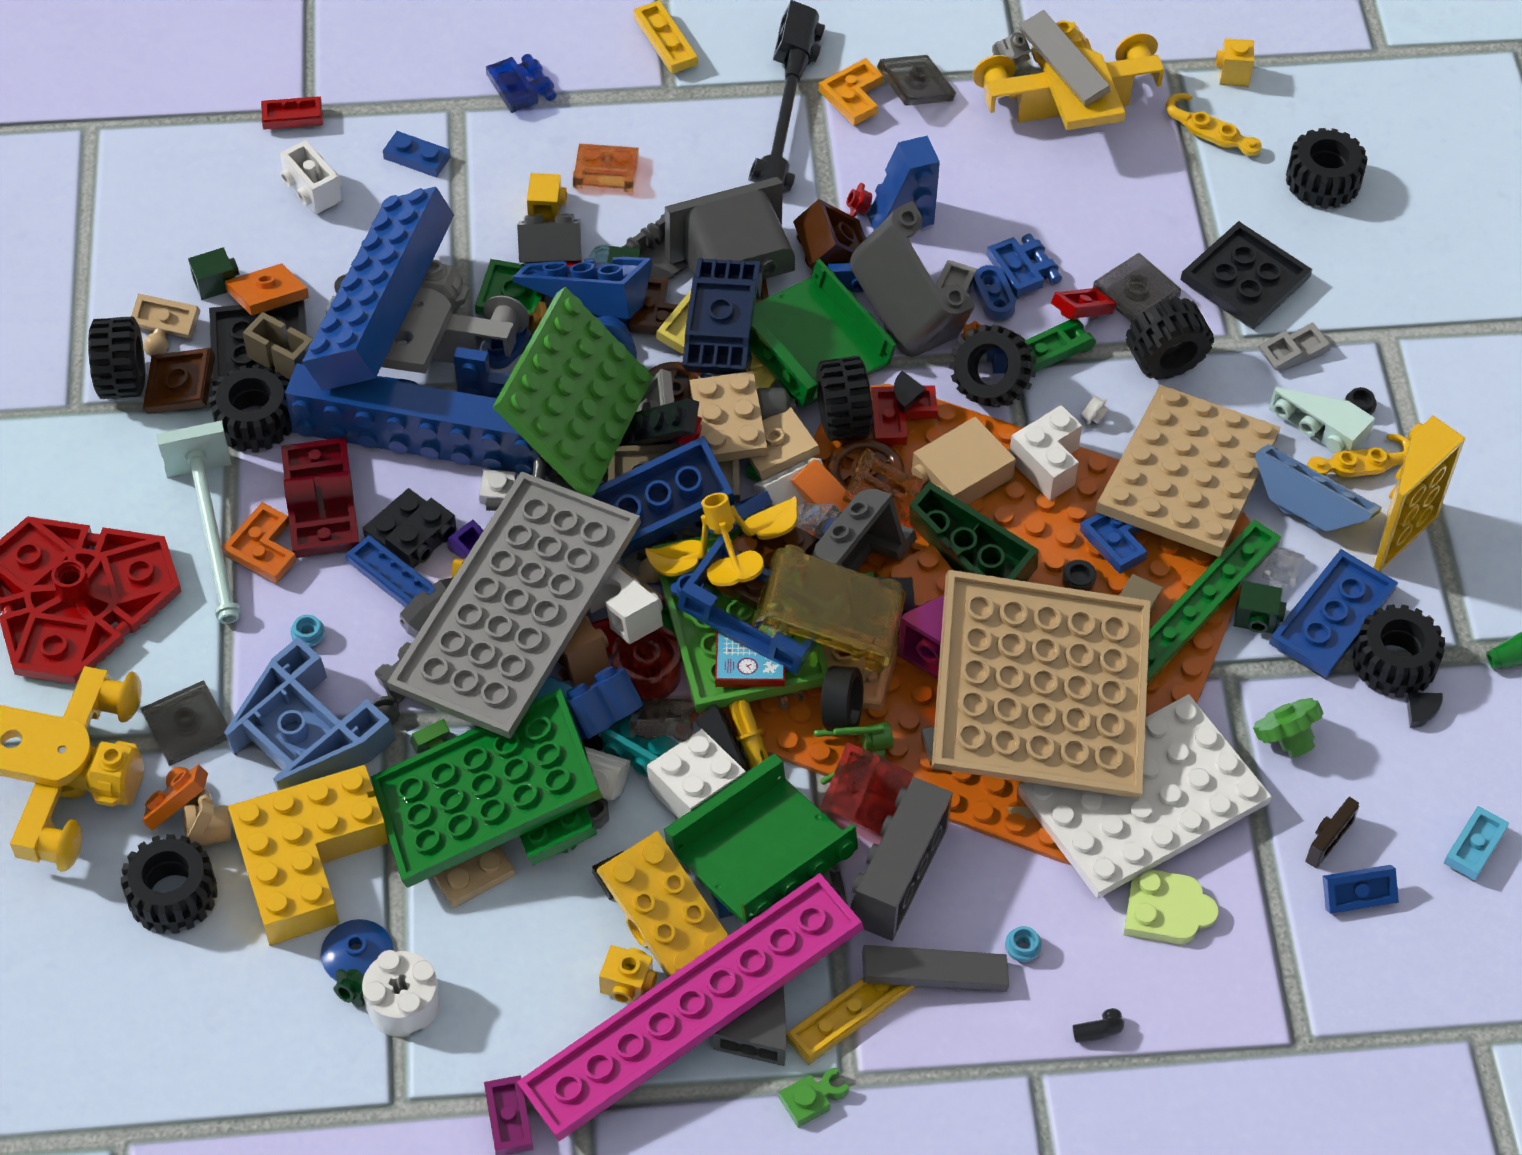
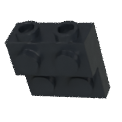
M408 488L362 529L365 537L368 535L372 536L414 569L419 563L426 562L438 546L448 542V537L455 533L457 527L455 515L433 498L426 501Z

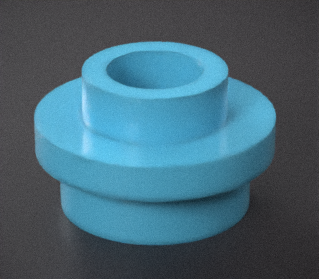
M313 615L298 617L291 627L292 640L294 641L299 637L309 647L319 644L325 636L323 623Z
M1017 927L1009 932L1006 937V951L1011 958L1017 961H1032L1041 951V938L1030 927ZM1026 943L1029 948L1022 949L1017 944Z

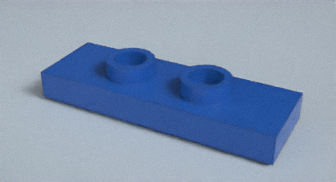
M370 535L345 554L346 562L403 607H406L416 595L424 590L428 595L436 591L431 582Z

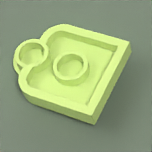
M1151 869L1131 880L1123 935L1178 945L1187 944L1195 938L1198 929L1207 928L1215 923L1219 912L1218 906L1211 897L1203 894L1200 883L1193 877Z

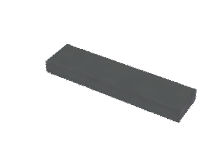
M864 945L862 950L864 983L1007 992L1009 988L1007 954Z

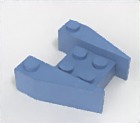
M299 637L271 659L224 731L231 752L234 755L252 741L282 769L273 778L277 791L364 765L373 760L396 740L390 719L368 699L364 700L340 721L310 693L327 678L321 657Z

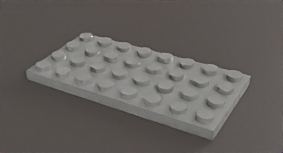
M521 471L387 681L389 690L511 739L641 524L640 516Z

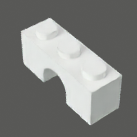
M616 564L588 611L593 613L606 607L611 630L631 644L663 626L661 616L663 606L655 593H650L641 586L636 578L628 576Z

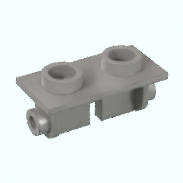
M1019 32L995 42L992 46L993 55L1007 56L1014 61L1015 65L1031 59L1029 53L1036 50L1035 48H1029L1025 36Z

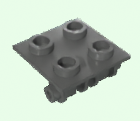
M665 213L661 215V218L655 224H648L647 228H642L639 234L628 238L627 243L622 246L640 249L641 258H652L650 277L670 279L688 266L685 260L670 264L665 258Z

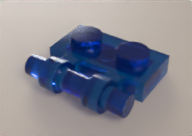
M531 54L522 56V63L517 64L514 58L510 57L486 66V75L511 113L538 104L537 94L543 95L547 101H552L557 96L552 80L543 74L542 65ZM526 77L533 78V80L528 81Z

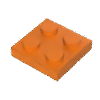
M932 544L878 571L876 577L912 578L915 608L944 595L946 573L948 570L953 569Z

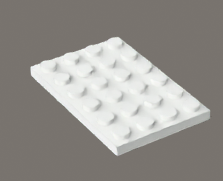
M1189 694L1146 717L1143 794L1139 799L1029 782L1018 785L1017 789L1018 795L1097 899L1270 804L1272 798L1270 793Z

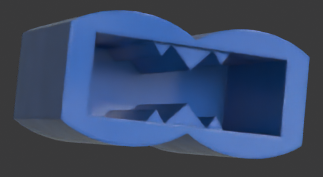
M613 666L604 668L594 675L596 680L588 686L585 683H581L566 692L568 696L566 700L581 739H589L601 733L615 722L627 717L644 705L625 668L614 669Z

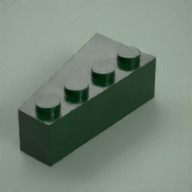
M931 482L925 485L909 505L910 525L929 545L933 544L955 571L1027 582L1038 568V549Z

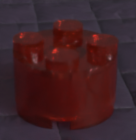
M662 626L631 644L627 643L619 635L615 639L612 647L613 668L626 669L642 702H647L651 705L662 703L667 696L675 691L681 680V652L674 633Z

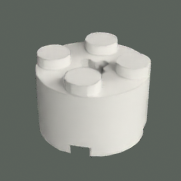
M387 950L378 956V959L369 966L364 975L362 991L367 1013L375 1027L382 1033L393 1037L411 1036L412 1032L421 1028L424 1030L435 1020L440 1007L436 975L432 964L422 956L408 951Z

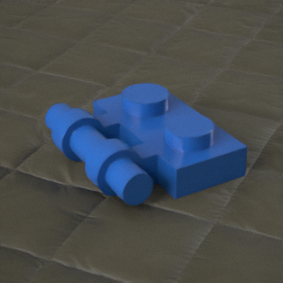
M1030 233L1022 237V245H1019L1017 240L1012 237L987 247L986 256L993 266L1000 268L1004 272L1016 298L1043 288L1044 278H1048L1053 285L1058 284L1062 280V276L1058 272L1059 266L1053 259L1048 258L1041 241L1035 240ZM1030 259H1034L1037 263L1033 264Z

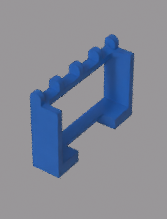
M721 534L681 589L677 608L761 656L785 666L786 670L797 675L842 608L844 602L836 595L830 603L825 602L814 596L817 589L815 585L810 584L805 591L785 580L784 578L788 570L782 567L776 574L763 568L762 573L756 577L757 579L822 615L803 644L777 631L773 638L717 607L718 597L701 588V585L707 578V569L717 560L730 558L723 535Z

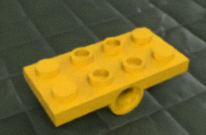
M658 830L598 867L597 873L626 915V923L630 932L641 946H647L667 977H670L729 936Z

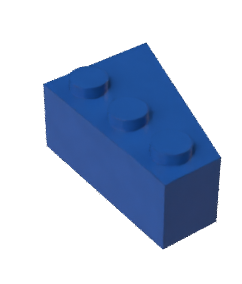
M928 136L898 142L885 169L887 175L883 183L877 185L875 189L877 196L866 213L873 230L895 209L911 201L915 203L922 216L921 228L934 224L940 161Z

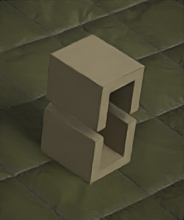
M264 312L243 332L247 357L265 367L272 368L274 366L276 373L279 372L289 380L296 363L303 364L302 361L309 349L310 343L313 341V338L292 327L286 330V325Z

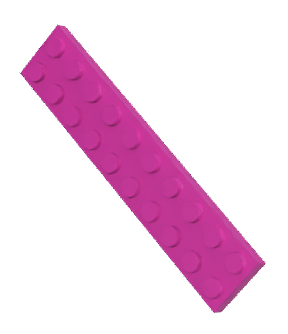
M819 873L517 1081V1084L559 1142L864 929L862 921Z

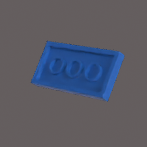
M1340 549L1272 634L1269 644L1323 677L1328 678L1356 642L1365 618L1369 614L1373 615L1374 610L1384 606L1396 590L1398 582Z

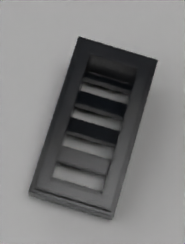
M713 704L696 719L695 723L748 772L750 770L749 764L739 742L736 740V735L723 708Z

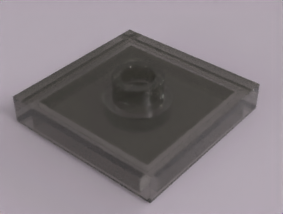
M928 55L880 59L877 65L878 70L905 106L954 100L956 91Z
M1141 253L1135 254L1093 283V288H1097L1117 303L1115 309L1131 323L1138 318L1139 314L1145 312L1152 305L1159 304L1164 300L1180 297L1182 290Z
M204 680L140 708L142 716L169 766L227 740L224 731L228 724Z

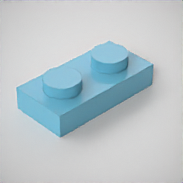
M1477 806L1447 854L1444 864L1476 881L1507 830L1509 822Z

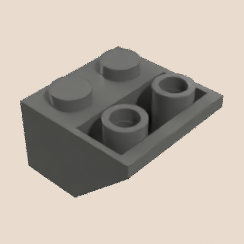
M556 214L555 220H543V215H525L524 221H519L517 224L519 262L581 260V219H574V214Z

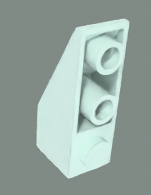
M1280 387L1274 389L1269 410L1274 412L1277 417L1291 423L1300 429L1302 433L1314 438L1333 453L1359 449L1370 437L1375 421L1373 416L1350 401Z

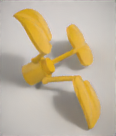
M713 493L706 496L701 502L705 514L701 516L703 523L701 541L686 540L661 548H646L645 551L650 565L659 574L664 576L683 575L696 569L699 564L698 560L704 559L706 556L708 530L711 529L715 534L723 535L730 558L717 560L707 569L709 582L716 586H732L738 582L751 581L762 573L764 561L762 556L756 551L750 550L735 555L728 533L733 529V523L736 521L747 536L756 534L762 540L780 537L789 533L796 526L798 502L794 496L743 521L737 513L735 506L730 505L727 494Z

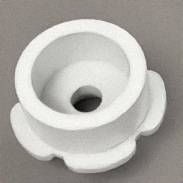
M1096 395L1092 398L1080 415L1087 420V425H1090L1092 421L1096 424L1101 421L1109 409L1104 406L1107 399L1104 398L1102 400Z

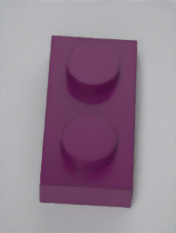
M521 1075L484 1082L496 1155H508L533 1150L524 1092L517 1084V1081L521 1079Z

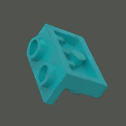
M631 715L619 720L612 729L607 728L601 732L602 749L605 753L630 760V765L633 769L644 777H648L647 765L679 744Z

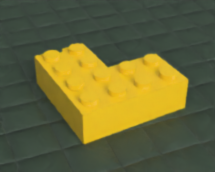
M365 765L227 806L269 946L339 924L335 903L322 864L388 844L385 822Z

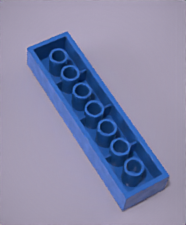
M436 186L424 190L419 188L401 196L393 195L382 202L381 208L372 222L366 238L361 243L362 246L352 261L345 279L341 282V286L331 302L324 320L320 323V327L302 361L322 391L377 377L454 217V213Z
M296 363L285 392L292 432L304 437L313 436L324 439L346 437L347 443L361 445L366 448H380L399 454L408 453L424 456L428 459L453 461L461 465L469 464L486 467L490 470H503L518 474L522 471L533 475L534 459H543L492 408L497 398L377 377L322 391L305 365Z

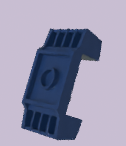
M697 259L685 329L682 366L686 372L734 374L750 371L752 355L749 345L755 301L760 299L762 288L760 261Z

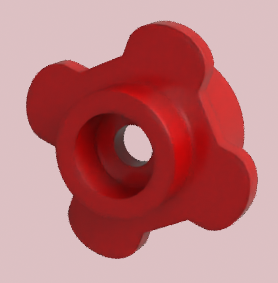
M859 183L857 190L852 189L846 200V205L850 208V215L856 217L857 214L865 215L872 203V193L864 190V183Z

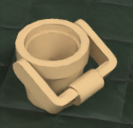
M204 789L183 806L184 833L186 837L190 838L191 844L196 841L201 846L230 841L231 830L227 805H213L209 790Z

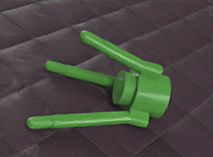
M886 721L862 727L836 728L833 731H827L826 729L815 730L814 736L860 735L863 750H870L871 752L823 777L820 783L825 785L874 760L885 758V750L892 749L894 745L889 723Z

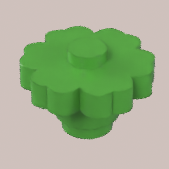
M1313 698L1300 699L1268 712L1264 718L1255 722L1253 730L1258 740H1262L1263 743L1279 741L1282 750L1287 751L1289 757H1298L1308 753L1315 747L1313 742L1315 736L1312 732L1311 724L1320 720L1324 712L1318 700L1314 701Z

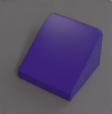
M472 519L448 537L447 548L462 559H466L484 530Z

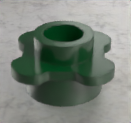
M343 969L337 970L335 972L337 984L333 987L336 995L344 1002H352L354 1006L362 1007L365 1003L362 991L364 975L356 969H349L347 971Z

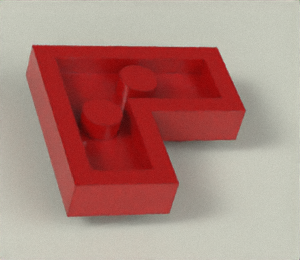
M935 385L924 386L926 388V395L905 413L896 405L894 386L871 387L874 440L881 441L889 446L907 445L906 419H937L938 410Z

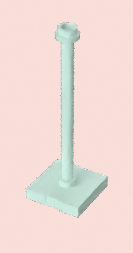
M222 420L157 433V442L167 478L189 473L193 474L219 600V606L215 609V615L222 624L234 623L239 620L241 609L240 605L232 600L205 471L232 465Z

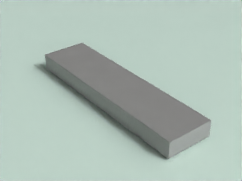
M1045 10L1019 24L1021 33L1085 107L1111 92L1110 85Z

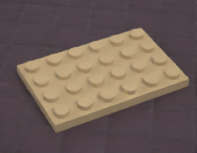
M1160 385L1101 494L1095 512L1221 557L1259 478L1260 470L1255 459L1256 452L1268 444L1274 446L1281 427Z

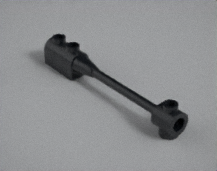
M793 0L790 1L781 18L773 56L774 61L785 64L786 82L771 155H766L762 159L755 158L748 177V181L754 183L778 177L783 183V193L785 190L790 192L795 180V174L789 172L790 166L788 161L782 156L797 83L807 65L811 61L816 62L821 45L815 44V40H821L825 25L819 23V14L814 8Z

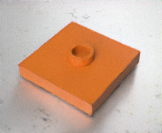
M282 263L225 280L226 291L252 316L309 298L308 288Z

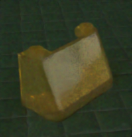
M788 544L784 548H778L773 554L751 626L765 634L768 633L769 628H781L780 632L785 635L792 633L852 654V660L858 661L863 657L865 660L863 669L880 674L892 661L906 592L901 588L902 585L898 581L888 578L876 579L805 554L802 548Z

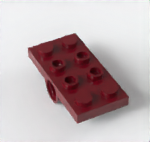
M346 437L281 446L284 490L288 509L292 552L295 553L296 558L350 551L359 543Z

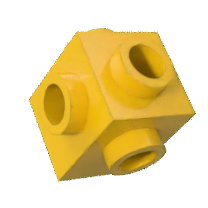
M610 945L599 975L600 993L612 996L618 1002L629 1004L655 987L657 972L653 971V957L637 948L624 949Z

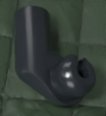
M1115 1008L1107 1009L1103 1012V1019L1074 1024L1073 1034L1076 1043L1099 1040L1119 1034L1125 1024L1121 1011Z

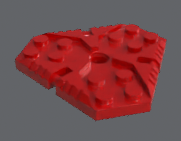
M27 516L0 539V613H2L0 615V624L14 674L18 676L77 684L84 666L95 668L116 647L124 643L123 638L129 632L135 633L141 628L142 624L149 621L150 617L156 615L159 609L164 608L182 592L165 536L102 527L100 534L92 533L90 525ZM94 546L95 549L91 550L89 549V547ZM116 621L118 625L113 628L111 625Z

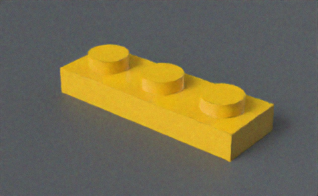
M660 0L633 9L634 19L671 74L698 65V56Z

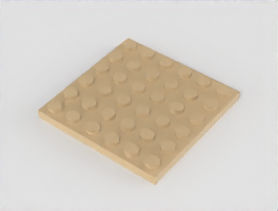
M948 570L945 577L931 768L1139 799L1143 794L1150 601Z

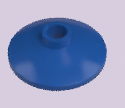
M363 919L346 921L336 926L326 936L321 947L322 965L326 973L336 982L335 972L339 969L345 971L356 969L365 975L369 966L378 959L382 952L387 950L394 951L392 939L388 932L375 922ZM354 944H362V947L358 950L350 949Z

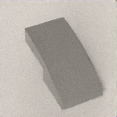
M1313 322L1290 335L1285 330L1258 345L1259 350L1275 371L1303 364L1330 351V343Z

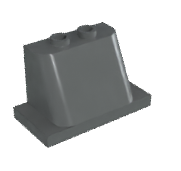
M778 177L665 206V258L670 264L685 260L694 273L698 258L760 261L762 280L795 271V255L782 228V181Z
M866 489L859 492L815 546L802 585L805 591L810 584L815 585L817 589L814 596L825 602L830 603L835 595L844 602L830 626L845 631L849 622L853 621L851 592L848 581L871 552L900 561L917 539L914 529L900 524L892 494L877 489ZM810 609L813 620L818 621L822 615Z

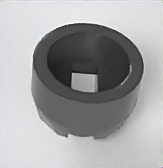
M381 696L373 702V705L390 719L391 725L398 721L400 712L395 699L390 696Z

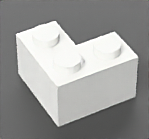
M1062 405L1011 435L1009 452L1016 458L1015 466L1050 501L1075 486L1079 464L1071 453L1079 449L1082 424Z

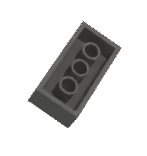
M916 777L912 778L908 788L902 787L895 801L897 810L893 817L890 815L886 817L880 833L883 838L879 845L875 843L872 845L866 860V864H869L865 874L858 873L851 892L855 895L850 909L862 921L864 930L890 941L894 940L948 829L953 792Z

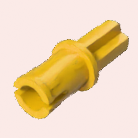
M743 699L731 703L729 709L739 734L736 740H740L749 768L752 769L767 759L768 754L760 732H763L762 728H757L750 705Z

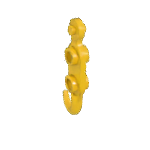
M1177 93L1168 98L1166 111L1169 116L1181 122L1194 136L1203 138L1221 148L1238 147L1247 156H1255L1260 153L1262 147L1260 140L1255 137L1242 136L1238 128L1233 124L1226 123L1205 112H1186L1176 107L1175 103L1179 100L1191 101V95Z
M1388 434V440L1396 441L1403 446L1404 450L1402 452L1390 453L1377 447L1351 451L1344 450L1336 452L1331 459L1318 456L1311 457L1307 466L1324 476L1331 472L1342 478L1377 475L1396 465L1403 464L1404 461L1401 457L1409 446L1410 441L1399 434Z

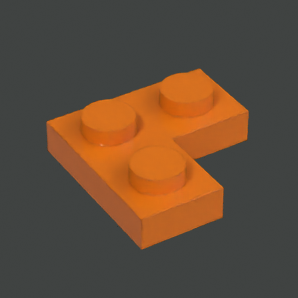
M261 502L222 546L223 555L277 584L297 561L295 553L275 543V540L288 527L289 517Z

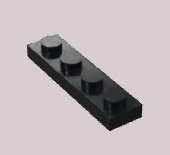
M687 398L636 412L619 446L650 445L694 434L699 401Z

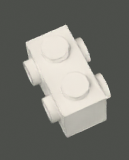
M306 140L280 153L283 169L280 171L281 178L288 188L293 187L304 206L308 205L317 215L342 201L340 188L343 185L339 175L329 167L323 157Z

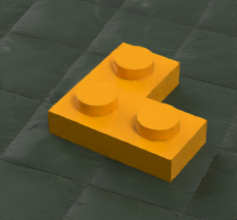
M865 58L819 82L818 91L855 126L878 114V105L866 92L883 84L884 75Z

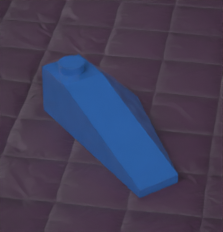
M613 257V263L595 264V259H584V262L574 264L573 266H567L565 261L529 263L513 276V282L552 298L555 297L558 291L567 287L591 313L600 317L612 316L620 321H625L632 318L644 304L652 268V258Z

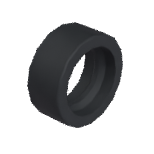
M833 665L828 668L825 674L821 693V719L823 727L827 731H833L836 728L858 727L863 707L864 688L862 673L858 667Z

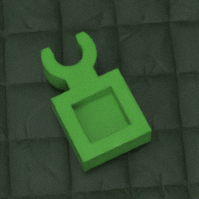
M837 1068L827 1070L822 1080L817 1083L812 1075H809L779 1091V1099L797 1127L830 1111L828 1099L840 1100L847 1096L849 1093L847 1083L841 1087H833L830 1084L831 1081L839 1078V1070Z

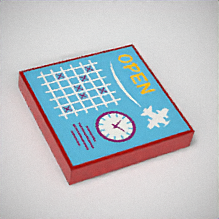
M749 624L772 638L777 631L786 635V624ZM719 631L716 632L715 687H785V666L761 656Z

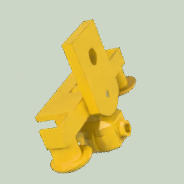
M1061 20L1056 23L1110 85L1111 92L1087 107L1079 101L1037 50L1031 52L1034 61L1044 71L1043 73L1013 77L1016 65L1011 58L1004 55H993L983 59L973 71L974 83L985 89V101L990 113L995 111L997 97L1008 96L1009 99L1017 98L1019 104L1017 113L1018 123L1061 116L1065 129L1072 130L1123 122L1125 119L1123 106H1128L1130 103L1135 76L1151 74L1157 87L1162 85L1164 67L1159 55H1154L1157 51L1158 43L1150 34L1136 33L1126 37L1116 48L1115 58L1117 61L1106 63L1102 54L1092 50L1088 38H1085L1075 22Z
M84 666L63 717L0 705V776L35 783L10 842L15 858L38 863L40 860L54 862L59 872H65L75 864L82 847V830L79 823L74 819H70L65 824L63 830L54 828L51 816L59 797L74 799L85 795L89 791L96 804L114 807L117 804L125 806L133 804L144 777V763L136 744L117 741L116 743L102 741L94 747L91 744L87 729L91 719H99L101 711L117 714L121 723L133 718L139 708L142 697L141 680L135 672H129L124 681L121 682L111 680L107 670ZM18 737L22 739L21 743L14 748L4 747L5 742L10 738Z

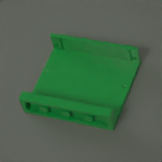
M819 259L816 261L812 277L755 304L749 346L755 356L781 386L787 390L788 394L795 398L800 408L803 409L818 401L816 369L819 361L859 356L865 365L867 375H870L890 365L896 343L891 335L886 333L874 320L872 314L866 311L855 299L854 294L847 290L838 280L835 273Z
M775 753L664 828L666 843L677 860L744 925L819 873L824 876L830 868L840 861L850 858L858 849L856 826L851 824L843 830L831 821L786 780L784 763Z

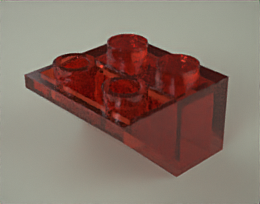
M847 742L820 809L824 814L846 823L854 824L858 828L883 837L880 835L883 823L888 815L894 816L897 810L895 801L902 787L908 788L914 774L878 754Z

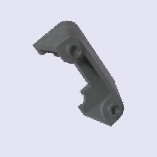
M913 201L895 209L854 250L850 258L852 272L887 332L896 343L897 349L902 354L911 357L918 356L957 338L975 308L968 293L962 287L948 285L937 289L908 238L919 232L923 220Z

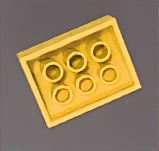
M1434 415L1424 424H1416L1408 435L1410 443L1401 457L1404 462L1395 475L1397 484L1389 494L1391 502L1373 567L1378 571L1384 569L1440 513L1465 437Z

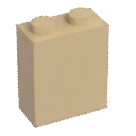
M975 416L913 452L911 472L914 479L920 485L923 484L925 486L928 482H931L966 505H969L1013 479L1016 458Z

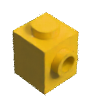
M1224 38L1222 50H1217L1215 67L1220 68V84L1249 86L1254 65V40Z
M530 173L527 194L528 215H543V220H555L556 214H560L561 205L566 206L567 187L561 186V174Z

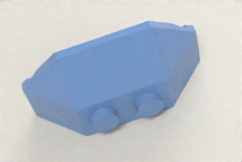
M1269 444L1256 452L1255 459L1269 500L1278 504L1277 507L1282 512L1306 520V524L1315 530L1328 532L1368 521L1379 514L1382 509L1378 504L1367 500Z

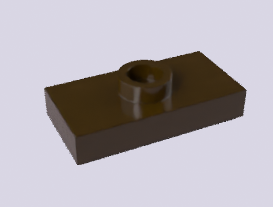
M1349 796L1332 818L1326 816L1315 832L1318 836L1312 842L1305 862L1314 868L1320 866L1355 821L1360 807L1359 802Z

